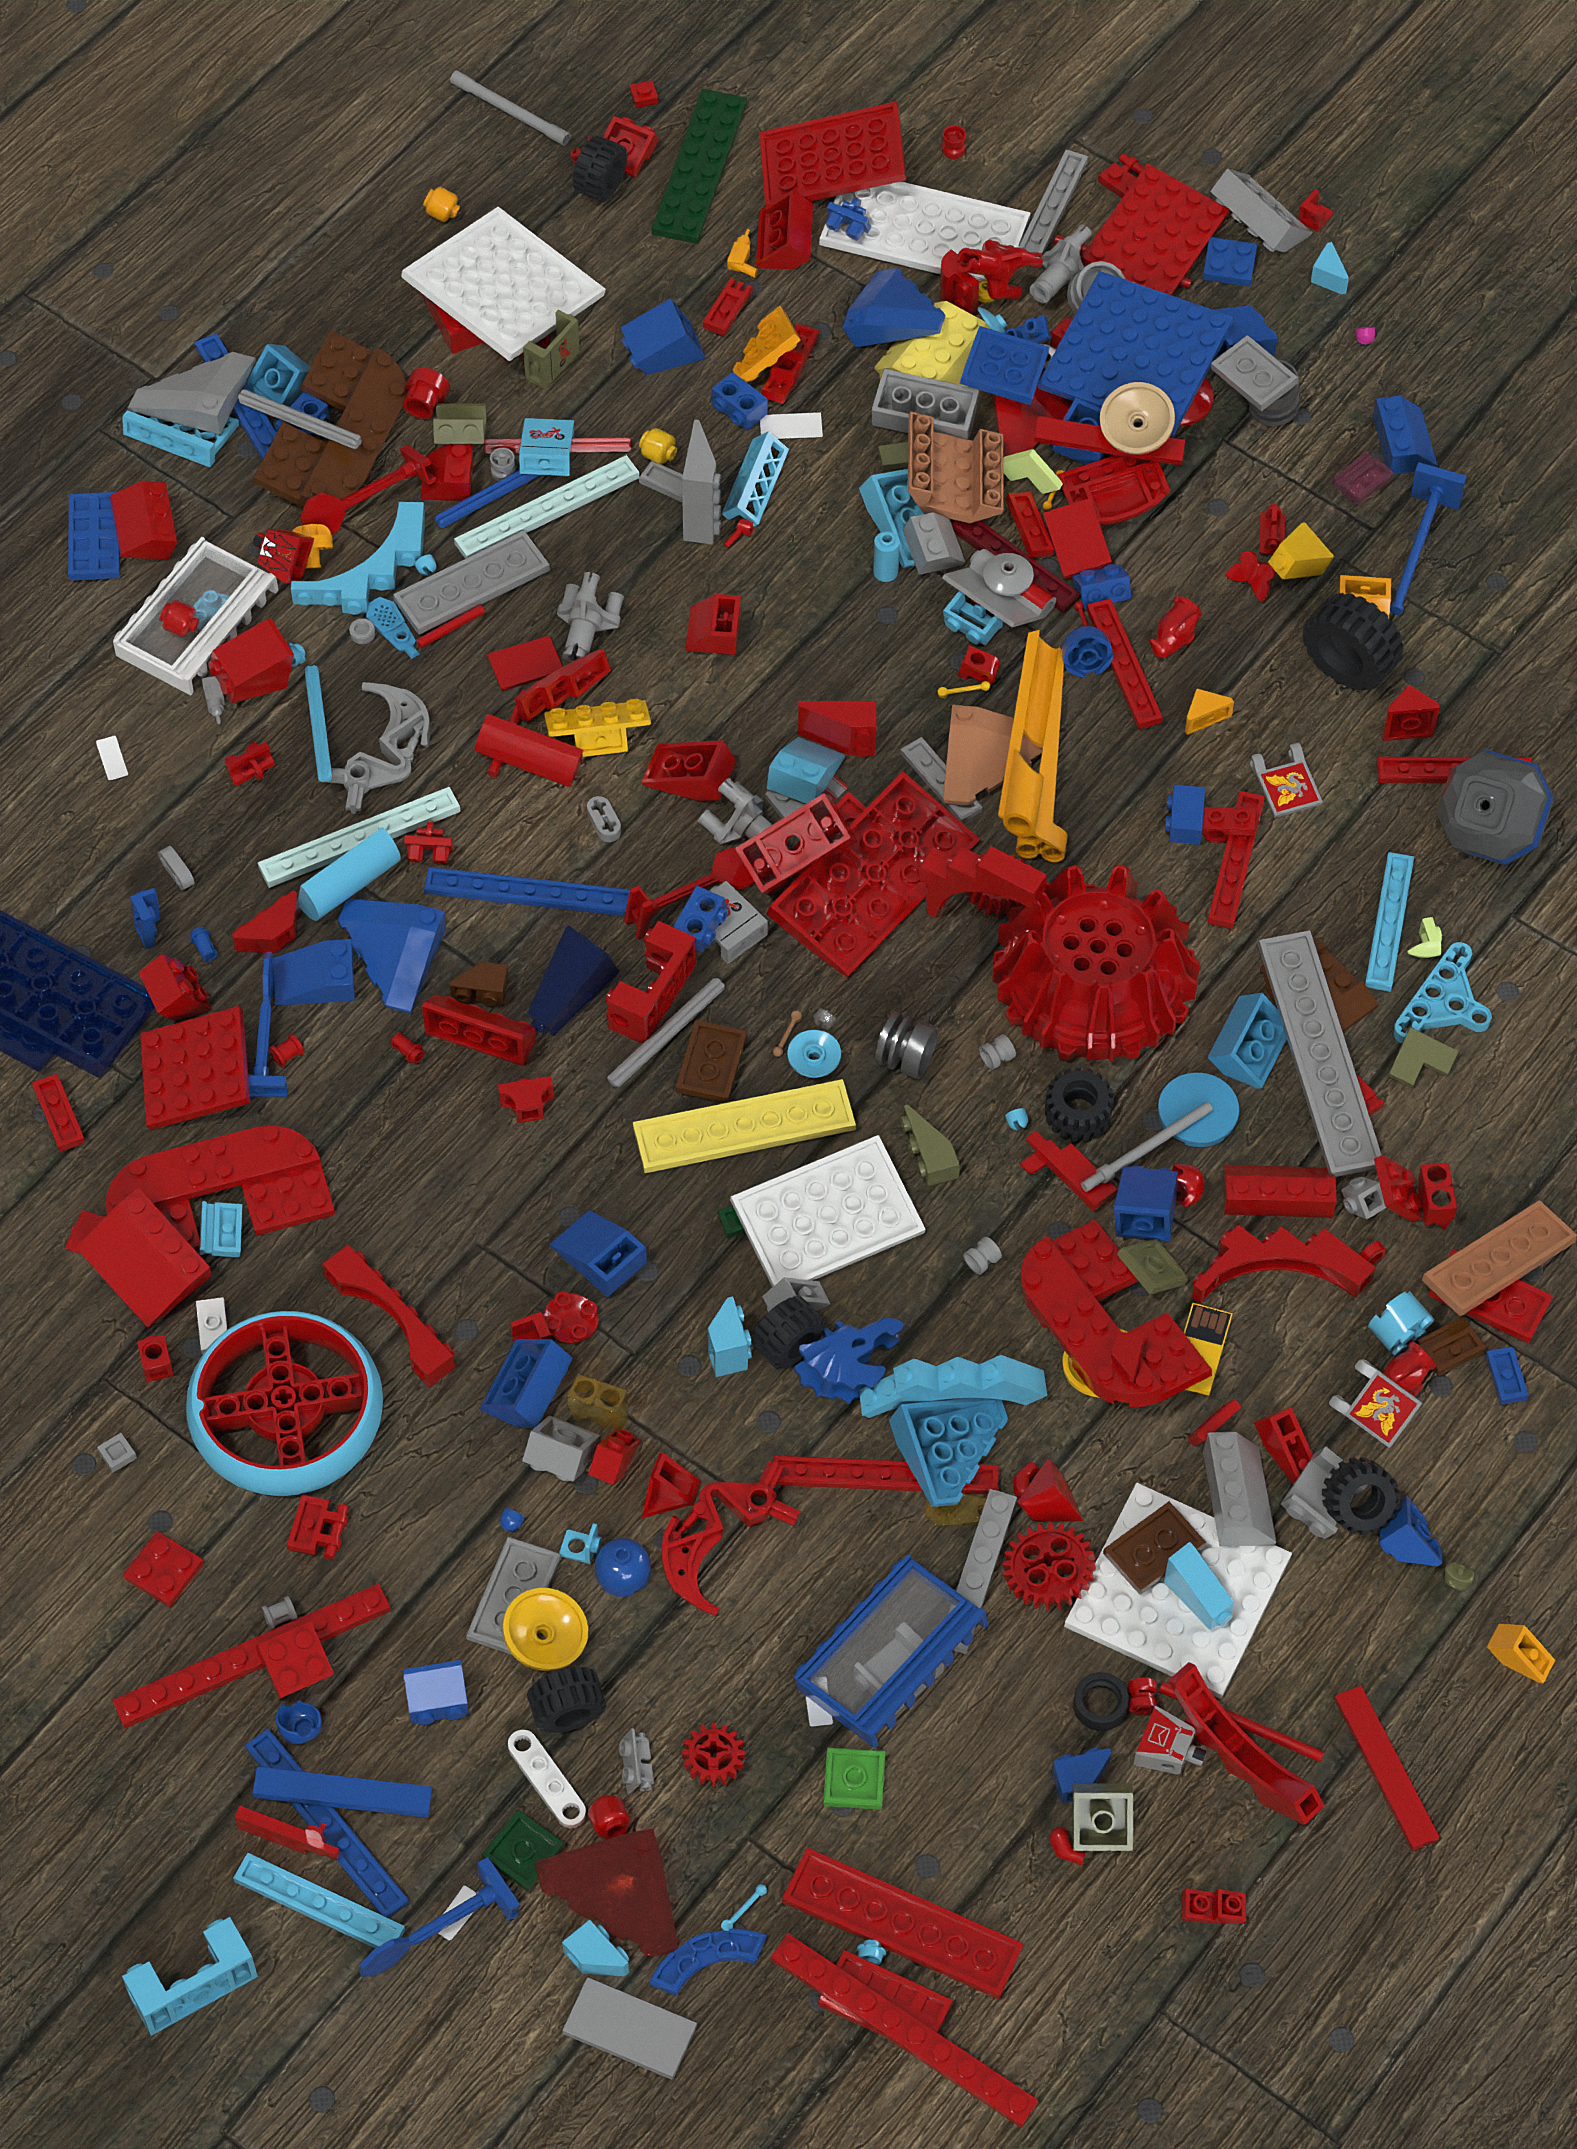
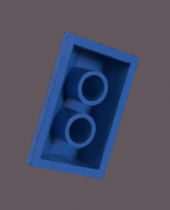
M1402 396L1377 398L1373 420L1389 475L1415 472L1418 462L1438 468L1422 409Z
M516 1339L479 1409L515 1427L535 1428L542 1421L544 1413L550 1401L554 1398L556 1390L562 1378L566 1375L573 1358L552 1339Z

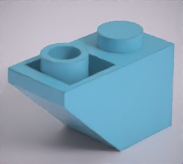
M588 1920L562 1942L563 1953L582 1974L626 1976L629 1973L628 1955L620 1946L615 1948L609 1942L610 1936L601 1925L595 1926L591 1920Z

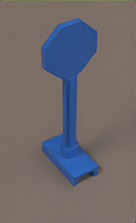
M266 952L264 957L263 1001L260 1007L256 1065L253 1067L252 1075H248L250 1096L254 1097L288 1096L286 1076H269V1068H267L271 1022L270 1003L274 988V959L272 952Z
M487 1857L478 1862L477 1876L485 1887L478 1890L475 1896L414 1931L408 1938L391 1939L374 1949L360 1964V1974L362 1977L380 1974L395 1965L411 1946L422 1943L482 1906L487 1907L496 1902L508 1921L519 1916L516 1908L520 1906V1903Z

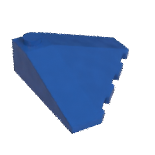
M893 268L875 273L848 309L843 330L855 347L940 334L945 314L940 308L936 309L933 306L932 300L924 293L921 294L918 291V287L909 278L903 277L904 274L899 268Z
M347 899L338 918L342 930L346 929L348 931L354 952L358 958H363L367 965L365 968L367 975L374 987L378 985L383 993L381 999L387 1008L411 1014L445 933V912L419 904Z

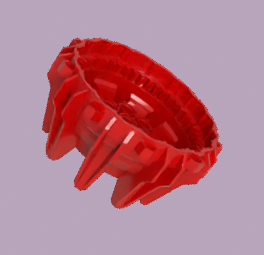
M1119 864L1114 866L1107 888H1097L1095 884H1085L1081 868L1078 865L1064 869L1052 883L1046 882V888L1033 908L1025 905L1012 907L1009 910L1008 923L999 926L998 941L1005 949L994 952L992 981L998 984L997 1001L1009 1006L1006 1010L1005 1018L1010 1025H1020L1022 1035H1030L1040 1043V1047L1043 1049L1050 1047L1057 1050L1059 1058L1070 1061L1073 1057H1084L1086 1062H1091V1059H1109V1061H1113L1114 1057L1117 1056L1126 1057L1128 1060L1138 1058L1141 1048L1145 1046L1156 1047L1158 1046L1159 1038L1165 1033L1171 1035L1175 1033L1176 1023H1184L1188 1016L1189 1009L1184 1002L1195 999L1198 983L1196 980L1198 979L1200 962L1196 960L1194 951L1186 948L1183 943L1188 938V922L1178 919L1176 906L1170 905L1160 889L1153 890L1144 902L1138 900L1136 897L1139 882L1134 880L1129 868Z

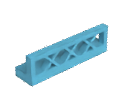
M770 432L752 439L722 512V515L728 520L740 515L744 519L753 522V526L758 525L789 451V448ZM771 446L779 451L776 459H773ZM764 464H768L770 477H765ZM756 483H760L763 492L762 496L757 495L755 488ZM748 502L753 503L754 515L746 509Z

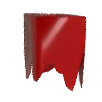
M1449 1163L1424 1164L1420 1167L1418 1197L1422 1204L1421 1209L1424 1211L1423 1222L1425 1226L1436 1223L1441 1226L1442 1230H1445L1455 1217L1457 1204ZM1444 1180V1181H1442V1182H1440V1183L1432 1182V1181ZM1437 1190H1444L1447 1192L1450 1203L1444 1207L1437 1206L1432 1201V1194Z

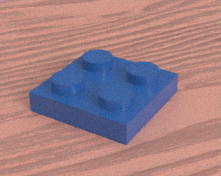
M1211 237L1208 244L1203 280L1250 286L1257 244Z

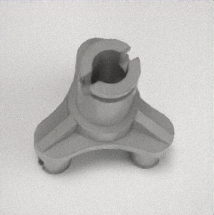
M1079 225L1071 236L1065 237L1064 240H1059L1050 251H1046L1043 257L1040 258L1043 259L1042 267L1045 271L1030 286V293L1038 302L1047 303L1064 285L1070 284L1073 277L1084 268L1080 258L1081 245L1091 236V231L1087 226L1081 231L1085 225Z
M590 572L584 573L581 588L575 584H567L562 604L558 606L557 615L571 625L565 645L566 651H564L562 656L564 660L570 663L574 661L575 655L581 658L589 654L595 632L616 629L620 624L621 618L619 614L624 596L616 592H610L605 610H603L596 602L595 592L600 576L592 573V577H590Z
M730 778L726 779V783L723 782L718 789L719 792L735 804V811L728 823L724 824L710 810H706L697 821L714 835V839L720 845L744 836L751 839L772 826L763 817L762 807L764 801L759 796L752 795L740 782L734 783Z

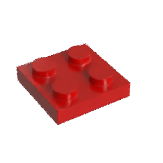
M1384 1155L1375 1158L1374 1162L1385 1207L1413 1223L1422 1219L1420 1211L1422 1204L1415 1191L1414 1184L1416 1180L1412 1171Z
M157 1531L124 1572L123 1577L127 1582L170 1608L204 1565V1561Z

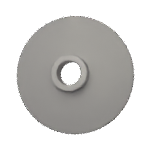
M1003 553L994 556L986 563L983 570V579L986 586L992 592L1001 596L1019 595L1025 592L1033 582L1034 573L1029 561L1013 553Z

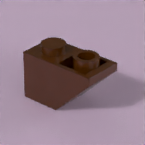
M480 962L450 981L451 997L462 1003L477 1002L487 1006H504L509 981L508 965Z

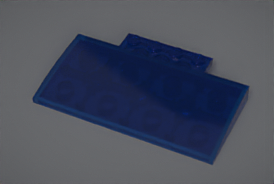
M0 910V1051L38 1072L42 1070L54 1055H57L100 1078L154 1010L155 1006L146 987Z

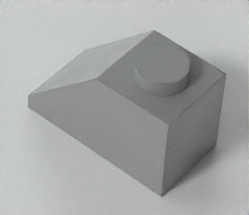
M784 1277L762 1296L767 1305L768 1312L782 1301L793 1296L803 1297L816 1311L830 1305L819 1281Z

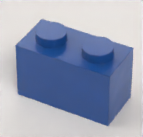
M1174 785L1173 795L1168 794L1166 810H1171V816H1166L1165 831L1170 832L1169 842L1200 845L1205 787Z

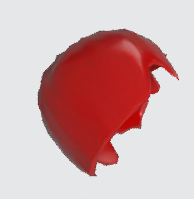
M1174 1164L1172 1171H1178L1177 1181L1178 1191L1180 1192L1176 1201L1180 1202L1179 1205H1183L1184 1208L1192 1206L1203 1195L1205 1188L1203 1173L1193 1165Z

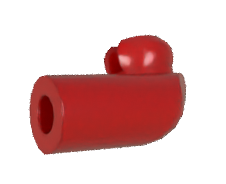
M1056 1827L1050 1833V1843L1055 1855L1058 1858L1082 1866L1086 1851H1074L1067 1836L1068 1831L1064 1827Z

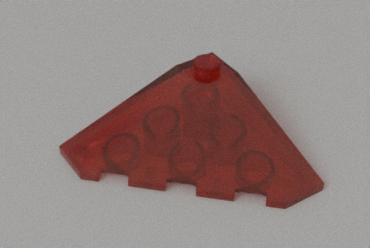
M653 1828L622 1834L535 1862L542 1892L550 1897L555 1893L570 1902L568 1908L586 1919L591 1915L605 1923L604 1929L623 1941L627 1937L641 1945L642 1947L639 1951L652 1957L671 1953L678 1949L661 1855Z

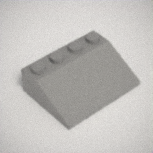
M694 420L682 477L683 541L713 544L714 537L720 534L721 520H719L721 505H719L721 494L719 489L720 474L716 473V461L699 420Z

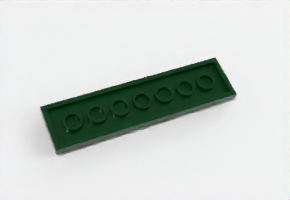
M701 89L655 217L652 235L695 244L699 243L747 106L746 97Z

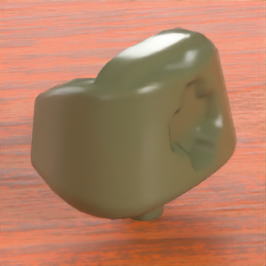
M1452 1562L1445 1567L1444 1580L1450 1587L1464 1591L1474 1581V1572L1466 1569L1464 1565Z

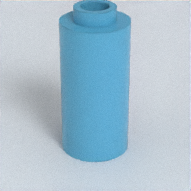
M889 531L879 533L874 540L873 573L882 582L894 580L898 576L900 540L895 533Z

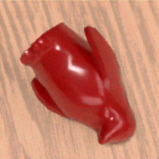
M1176 596L1174 598V605L1158 622L1156 640L1149 639L1152 652L1157 658L1170 656L1184 645L1190 644L1195 637L1193 631L1202 613L1200 608L1186 597Z
M1412 1341L1404 1353L1395 1356L1383 1370V1374L1414 1396L1423 1388L1422 1381L1430 1369L1434 1370L1437 1366L1432 1358L1417 1343Z

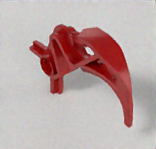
M769 1460L758 1483L713 1482L705 1485L700 1492L699 1502L693 1505L692 1512L682 1522V1526L678 1531H675L681 1518L675 1515L672 1516L663 1535L661 1560L665 1578L676 1594L696 1608L713 1616H716L719 1608L710 1604L701 1595L697 1582L698 1570L703 1558L723 1536V1526L712 1497L720 1499L747 1527L764 1522L768 1515L794 1527L801 1511L777 1501V1495L774 1492V1488L784 1469L783 1466H780L776 1461L772 1462ZM759 1496L765 1499L766 1503L757 1506L751 1500ZM698 1518L707 1521L704 1531L681 1539L683 1532L686 1529L688 1530ZM688 1549V1553L685 1554L682 1552L683 1550ZM684 1571L685 1574L683 1576H680L678 1572Z

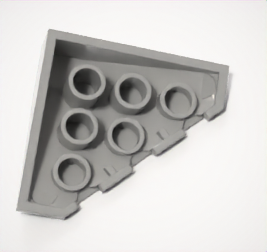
M231 352L217 360L192 367L191 370L181 374L177 373L164 378L158 383L141 387L136 390L128 406V411L220 435L238 399V394L241 393L256 362V358Z

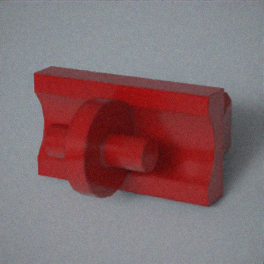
M254 742L247 746L246 752L242 755L232 754L225 758V765L235 787L252 777H255L258 781L263 779V771L275 765L270 754L269 745L266 742L260 745Z
M428 821L427 828H417V835L420 836L405 835L404 844L407 849L409 862H423L424 850L433 851V863L447 864L450 852L454 850L452 838H439L443 837V829H434V821Z

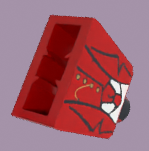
M268 529L266 534H256L253 539V545L261 549L258 563L282 582L288 584L291 581L302 580L315 538L285 529Z

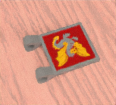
M1300 743L1290 745L1288 755L1292 763L1266 770L1264 759L1260 753L1251 756L1250 767L1257 776L1274 818L1323 804L1304 759Z
M1360 1359L1356 1363L1355 1369L1370 1378L1366 1386L1352 1405L1340 1395H1334L1329 1404L1388 1448H1391L1423 1403L1380 1372L1367 1360Z

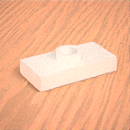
M224 1297L196 1301L202 1354L227 1330Z

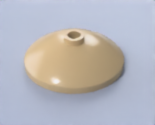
M1144 382L1128 383L1115 389L1104 401L1100 412V425L1104 437L1114 448L1128 454H1145L1156 450L1170 437L1175 424L1174 407L1169 397L1160 388ZM1136 422L1143 424L1141 427L1134 426Z

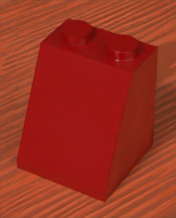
M270 618L215 648L212 651L209 670L212 676H215L220 683L223 694L228 696L231 703H236L287 689L294 654Z

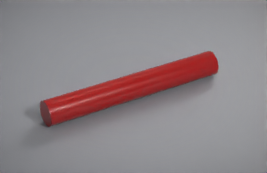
M478 605L416 639L418 647L421 649L483 615L485 610L482 605Z

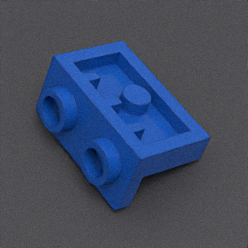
M155 888L142 890L130 896L134 927L146 950L156 946L155 935H158L155 922L160 921L157 892Z

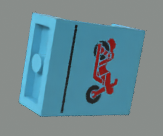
M525 418L519 452L520 474L569 476L572 438H574V420Z

